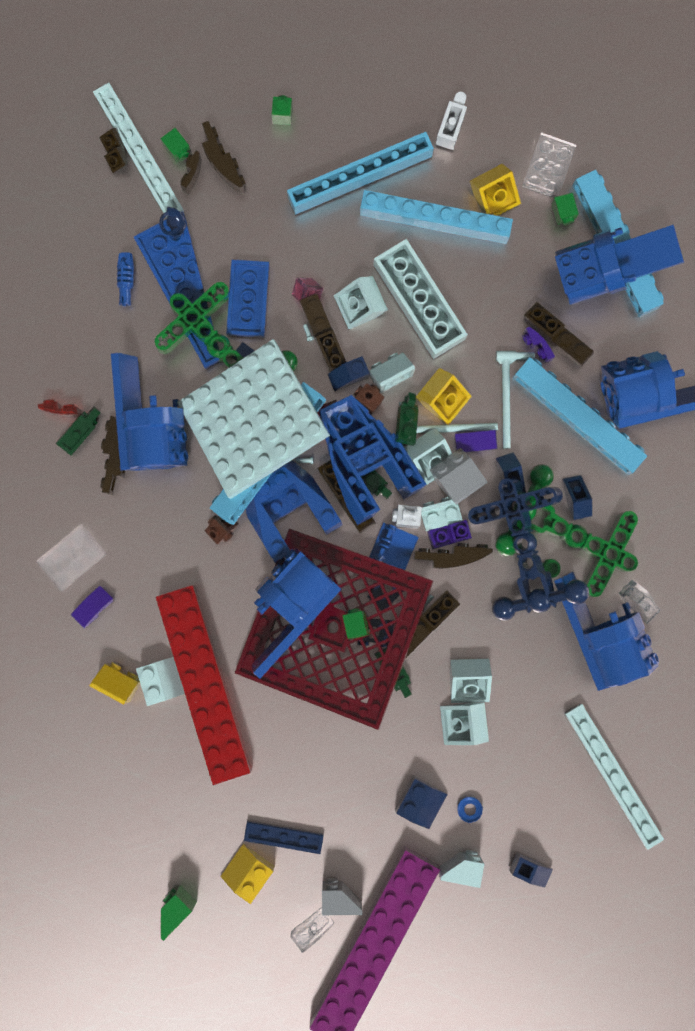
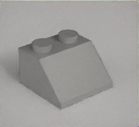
M461 448L430 469L437 485L456 505L488 483L472 459Z
M328 878L326 881H322V915H362V901L342 881H338L336 878Z

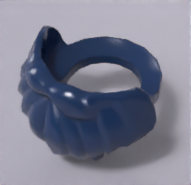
M167 207L166 212L161 215L159 220L162 232L166 235H171L174 239L179 238L186 227L184 215L173 207ZM166 216H168L167 226L171 229V231H167L164 228L163 220Z

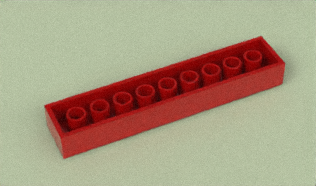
M191 585L155 597L212 785L250 774L252 771L251 764L196 586Z

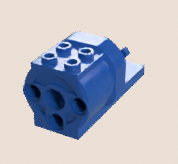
M674 224L615 244L613 237L623 234L622 228H617L615 232L611 233L608 230L593 235L590 240L557 250L555 252V259L570 305L607 293L614 294L627 290V282L631 283L636 281V278L683 264L684 260Z
M656 351L641 355L640 357H628L620 362L611 361L607 365L601 366V390L606 404L607 416L619 429L695 410V386L679 390L675 389L674 378L685 376L684 369L672 372L666 354L662 355Z
M122 353L111 354L120 469L124 471H145L187 466V435L184 431L183 408H177L179 400H172L173 407H157L156 395L149 396L150 407L142 408L138 357Z
M297 548L295 550L291 549L284 558L286 560L282 565L277 564L272 569L271 577L266 576L255 588L256 592L261 596L254 602L258 606L257 610L263 614L271 606L289 622L286 628L251 665L253 673L258 678H261L341 591V588Z
M571 572L554 580L557 590L565 589L569 581L577 579L574 572ZM567 600L562 601L598 691L622 686L649 676L659 666V658L655 652L653 653L651 638L644 631L645 626L639 612H630L631 607L628 602L622 604L626 615L618 617L616 611L609 613L611 620L595 626L586 602L572 604Z

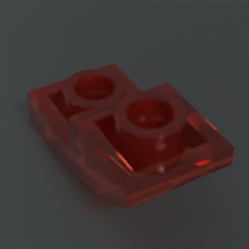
M53 399L44 400L42 404H37L40 410L54 416L75 418L81 414V409L74 404L64 405L61 408V404Z

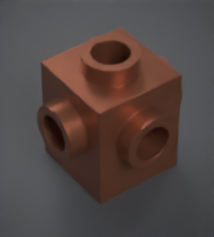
M367 383L364 387L360 385L354 393L355 399L369 410L368 413L370 415L374 413L385 398L379 393L380 390L375 385Z
M215 515L207 522L209 526L205 529V532L218 545L223 540L225 542L229 541L234 536L232 532L239 524L235 522L232 525L220 516Z

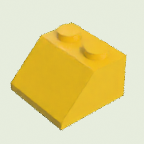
M500 164L470 180L474 197L485 214L499 216L521 204L513 172L504 164Z
M441 368L434 373L416 396L428 411L446 425L451 423L472 397L453 374Z
M106 663L89 686L123 705L131 702L140 686L138 675L131 671H128V673L121 670L122 666L117 663Z
M243 843L220 877L235 894L251 904L273 873L275 866Z

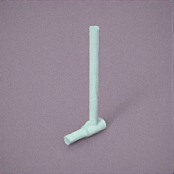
M496 351V361L502 364L503 449L511 448L510 364L516 360H528L529 357L534 359V352Z
M498 423L417 426V433H427L433 428L439 433L498 430Z

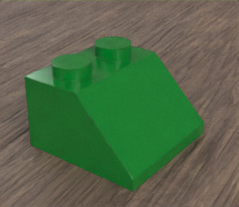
M181 885L177 889L173 887L162 900L164 902L161 908V939L163 941L188 917L197 903Z

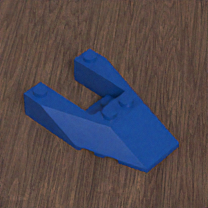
M350 395L321 409L319 414L330 434L325 439L336 479L346 506L357 525L373 517L380 510L363 482L362 476L383 466L403 500L418 493L427 484L403 445L395 441L396 435L394 433L391 434L380 420H376L368 413L369 410Z
M293 460L270 475L246 508L249 521L276 565L286 560L284 557L290 549L274 523L307 503L326 535L343 525L313 476Z

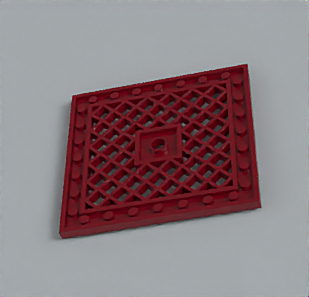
M289 528L284 540L289 549L295 550L297 548L313 563L312 558L323 561L317 567L320 569L327 566L330 573L327 576L332 578L333 582L340 588L350 584L353 594L344 597L342 591H340L341 599L334 603L330 601L329 605L316 617L313 626L310 623L309 629L300 634L298 638L302 648L294 651L292 645H290L288 648L290 654L283 657L280 656L274 663L280 662L283 670L271 666L261 678H258L253 673L251 665L265 651L269 639L272 643L274 641L273 635L282 632L287 625L283 626L280 620L281 615L271 606L263 614L258 611L235 674L379 730L434 581ZM330 564L342 569L333 573ZM348 571L359 574V576L351 579ZM344 572L348 581L339 585L335 576ZM365 577L378 582L369 586ZM363 579L366 588L356 591L353 582ZM384 584L396 589L387 593ZM380 585L384 595L375 598L371 589ZM368 591L372 600L362 604L359 595ZM402 591L408 592V593H407V596H406V599H405V597H404ZM399 592L402 601L393 605L389 596ZM353 597H356L359 604L356 608L365 612L366 621L370 629L369 634L373 635L376 642L375 645L368 648L363 640L367 636L352 640L347 638L342 615H346L347 611L350 610L346 601ZM386 598L390 607L380 611L377 601ZM343 603L346 611L334 606ZM374 604L377 613L368 617L364 607ZM403 605L398 617L395 608ZM392 610L396 620L386 624L382 614ZM379 616L383 626L373 629L370 620ZM277 621V623H278V625H279V628L276 629V630H274V631H272L273 628H274L275 622ZM331 622L338 624L339 628L335 633H331L328 629ZM396 623L393 634L391 635L388 627ZM385 629L389 638L379 642L376 632ZM310 633L308 639L315 642L306 646L302 636ZM360 640L364 650L354 653L351 644ZM389 642L386 653H384L381 645ZM321 644L333 649L324 652ZM317 645L320 655L312 658L308 649ZM348 647L351 656L342 659L339 651L345 653ZM378 647L382 657L372 660L369 651ZM305 651L308 660L299 664L296 654ZM335 652L338 662L330 665L326 655ZM365 653L369 663L360 666L356 657ZM292 657L296 666L287 670L283 660ZM323 658L326 667L317 671L313 661ZM353 659L357 668L348 672L344 662ZM382 661L378 672L374 664ZM310 663L314 673L305 677L301 667ZM341 665L344 674L335 678L331 668ZM371 666L375 675L366 679L362 669ZM297 669L301 678L290 674V672ZM328 670L332 680L323 684L319 674ZM359 672L362 681L353 685L349 675ZM315 676L318 681V684L308 681L307 679ZM346 677L350 687L341 691L337 681ZM376 679L371 691L367 682ZM333 683L337 692L325 686ZM364 684L368 694L359 698L355 688ZM352 690L355 699L343 693ZM369 697L367 703L362 702V700Z

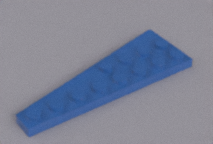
M167 219L164 220V228L167 231H171V229L167 226ZM187 222L183 234L177 239H174L171 235L164 234L159 223L134 236L137 245L169 303L172 295L177 293L183 294L191 303H194L205 293ZM177 301L175 302L174 306L176 308L183 307L184 302ZM207 302L202 303L201 307L203 309H209ZM189 315L187 320L194 322L197 320V316ZM210 316L207 320H208V321L212 324V326H213L212 319H211V316ZM204 328L200 331V334L207 336L211 331ZM193 333L188 336L205 369L220 362L219 358L213 357L208 353L204 342L200 341ZM218 342L213 345L216 350H219Z

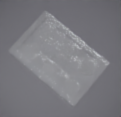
M541 133L522 187L552 198L558 197L576 145Z
M80 525L36 562L59 590L63 591L107 553L86 528Z

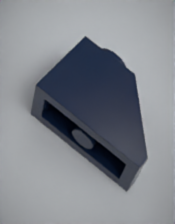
M363 356L342 364L327 375L334 392L368 379L370 372Z
M514 452L495 458L500 479H518L521 482L523 492L526 493L522 466ZM509 482L507 485V488L510 492L513 489V485L511 482Z
M582 476L563 478L567 505L573 520L591 517L592 497Z

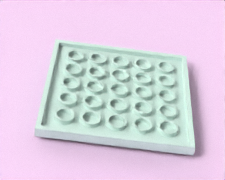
M274 339L177 402L180 408H183L185 418L226 495L230 499L330 436Z

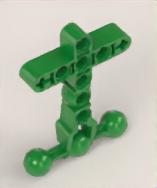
M217 282L194 303H191L183 294L177 293L172 295L170 306L177 318L156 336L154 342L158 352L161 354L170 353L193 333L200 341L204 342L211 356L219 358L220 362L223 361L226 369L242 360L244 357L236 350H233L229 339L222 334H218L217 330L214 331L212 324L207 320L228 300V286L223 282ZM218 290H219L220 292L224 291V295H221V294H218V295H217V291H218ZM177 301L184 302L181 308H176L174 304ZM204 302L211 303L209 309H203L201 305ZM193 314L197 316V320L190 322L187 320V317ZM176 327H181L183 329V332L180 335H176L173 333V330ZM207 328L211 332L209 335L203 336L200 334V331ZM160 342H167L168 345L166 347L164 345L161 346ZM216 342H221L224 347L221 350H216L213 345ZM283 350L282 353L292 370L295 371L298 365L296 355L289 350ZM229 356L237 358L234 364H229L226 360Z
M538 464L533 467L530 472L532 484L528 492L551 485L554 473L548 465ZM531 496L530 503L533 506L536 504V499L534 496ZM517 502L513 505V509L516 511L518 508ZM553 506L540 508L547 513L541 527L531 523L530 529H533L534 533L541 534L545 532L555 537L560 536V539L564 540L569 547L584 550L587 554L596 558L585 580L589 588V597H598L603 593L615 568L628 572L635 570L638 566V559L633 554L624 550L638 523V517L632 511L622 512L617 516L606 540L597 536L592 537V534L587 533L586 529L581 525L568 523L565 519L555 514ZM537 509L529 511L531 520L536 516ZM624 517H628V521H630V523L625 524L626 520L624 519ZM518 520L517 526L519 529H522L523 523L521 520ZM557 522L563 526L561 533L555 530ZM510 529L496 538V549L503 556H512L516 553L513 548L515 536L511 537L513 533ZM574 531L580 535V539L577 542L572 539ZM617 532L622 535L621 542H617L615 539ZM591 540H594L597 544L594 551L589 547ZM608 549H611L614 553L612 559L606 556ZM625 558H628L631 561V565L629 568H626L624 566L623 562ZM600 566H603L605 569L604 576L598 574ZM590 585H594L595 592H591Z

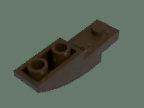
M209 121L202 123L208 140L202 143V147L213 169L231 188L240 194L245 193L243 186L246 183L243 175H238L236 169H239L236 158H232L230 152L225 154L222 143H217L216 138L219 136L215 126L211 127Z
M314 293L299 300L315 341L331 372L346 363V360L317 293Z
M538 302L524 314L526 320L548 343L565 358L569 357L580 367L594 354L590 347L567 330L563 322Z
M110 416V420H107L105 425V431H107L106 438L101 443L102 453L109 456V459L105 461L104 470H106V475L101 480L100 488L102 493L113 495L117 477L125 478L126 471L120 469L116 417Z
M331 460L317 468L359 533L376 524L373 517L357 525L346 506Z
M457 543V546L452 547V554L449 553V550L438 549V553L430 552L429 548H419V551L414 552V560L433 561L432 569L454 568L476 562L493 552V548H488L487 544H477L476 547H469V543Z
M448 590L422 613L406 658L460 605Z

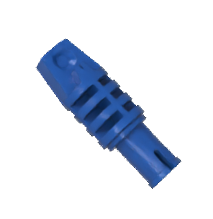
M129 252L119 253L117 288L119 289L120 306H131V289L134 287L133 256Z

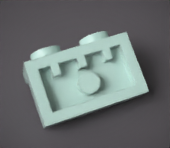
M449 497L442 498L441 503L434 504V501L423 504L421 517L425 531L463 521L459 505H456Z

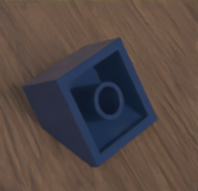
M413 775L395 808V812L414 824L430 829L448 794Z

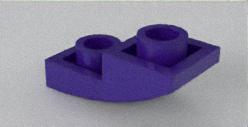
M527 327L523 332L524 343L529 345L530 349L538 347V356L545 363L552 361L555 355L548 343L538 332L531 327Z
M496 430L455 434L456 450L461 448L464 452L498 449Z
M467 520L427 531L432 550L472 538Z
M99 586L73 611L71 616L85 629L99 617V613L113 602V598Z

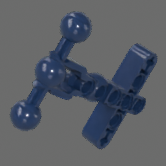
M507 478L501 480L498 486L501 500L474 507L468 514V518L473 524H483L506 518L508 527L513 533L511 537L515 536L513 548L519 554L517 558H519L520 578H518L517 584L522 599L513 601L508 597L497 598L492 605L493 615L501 621H508L512 619L516 612L526 610L528 613L532 610L537 613H543L551 606L556 608L558 602L566 600L572 604L584 603L588 599L589 588L581 580L569 581L565 589L554 591L551 573L545 571L541 558L537 554L539 552L538 550L535 551L537 539L531 533L533 529H530L531 519L529 511L559 503L563 498L561 489L558 487H546L524 493L521 482L518 479ZM509 482L513 485L511 492L507 488ZM551 493L554 494V497L550 499H544V496L550 495ZM531 496H534L536 499L534 506L530 503ZM514 501L518 504L516 511L512 507ZM496 506L500 509L499 515L495 513ZM486 512L485 516L478 517V514ZM518 520H521L523 523L522 529H519L517 526ZM523 539L528 542L527 548H524L522 545ZM528 558L533 561L532 567H529L527 564ZM540 577L544 589L536 588L530 591L528 580Z

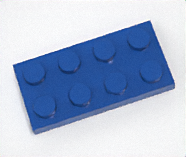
M231 260L227 336L265 338L269 262Z

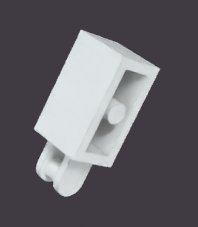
M457 92L454 101H449L437 136L436 145L454 150L467 110V106H464L466 101V94L464 92Z
M398 505L397 509H394L392 513V522H395V527L418 529L421 523L422 507Z

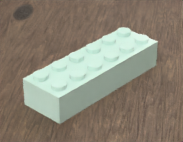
M407 239L374 258V267L433 359L466 339L468 334Z

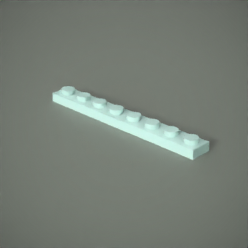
M110 83L94 90L95 97L113 128L117 129L123 145L162 212L165 213L167 207H173L179 212H184Z
M579 704L564 713L645 848L648 850L663 841L664 838L584 706Z

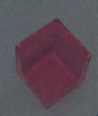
M297 277L292 295L298 301L314 293H317L319 298H321L323 287L312 278Z

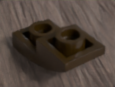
M112 128L99 138L107 151L104 158L112 173H115L128 164L120 135L116 128Z
M197 150L187 158L185 166L188 174H184L181 179L182 191L188 195L194 188L201 169L202 159Z

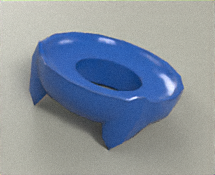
M466 797L458 804V815L467 823L476 822L482 815L483 806L476 798ZM473 804L476 808L475 814L467 815L464 810L465 806Z

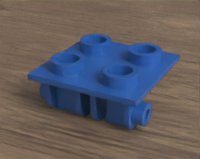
M383 522L369 557L405 570L419 537Z

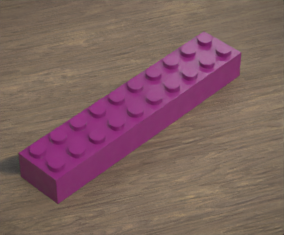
M406 846L403 847L310 1019V1030H355L440 871L438 864Z

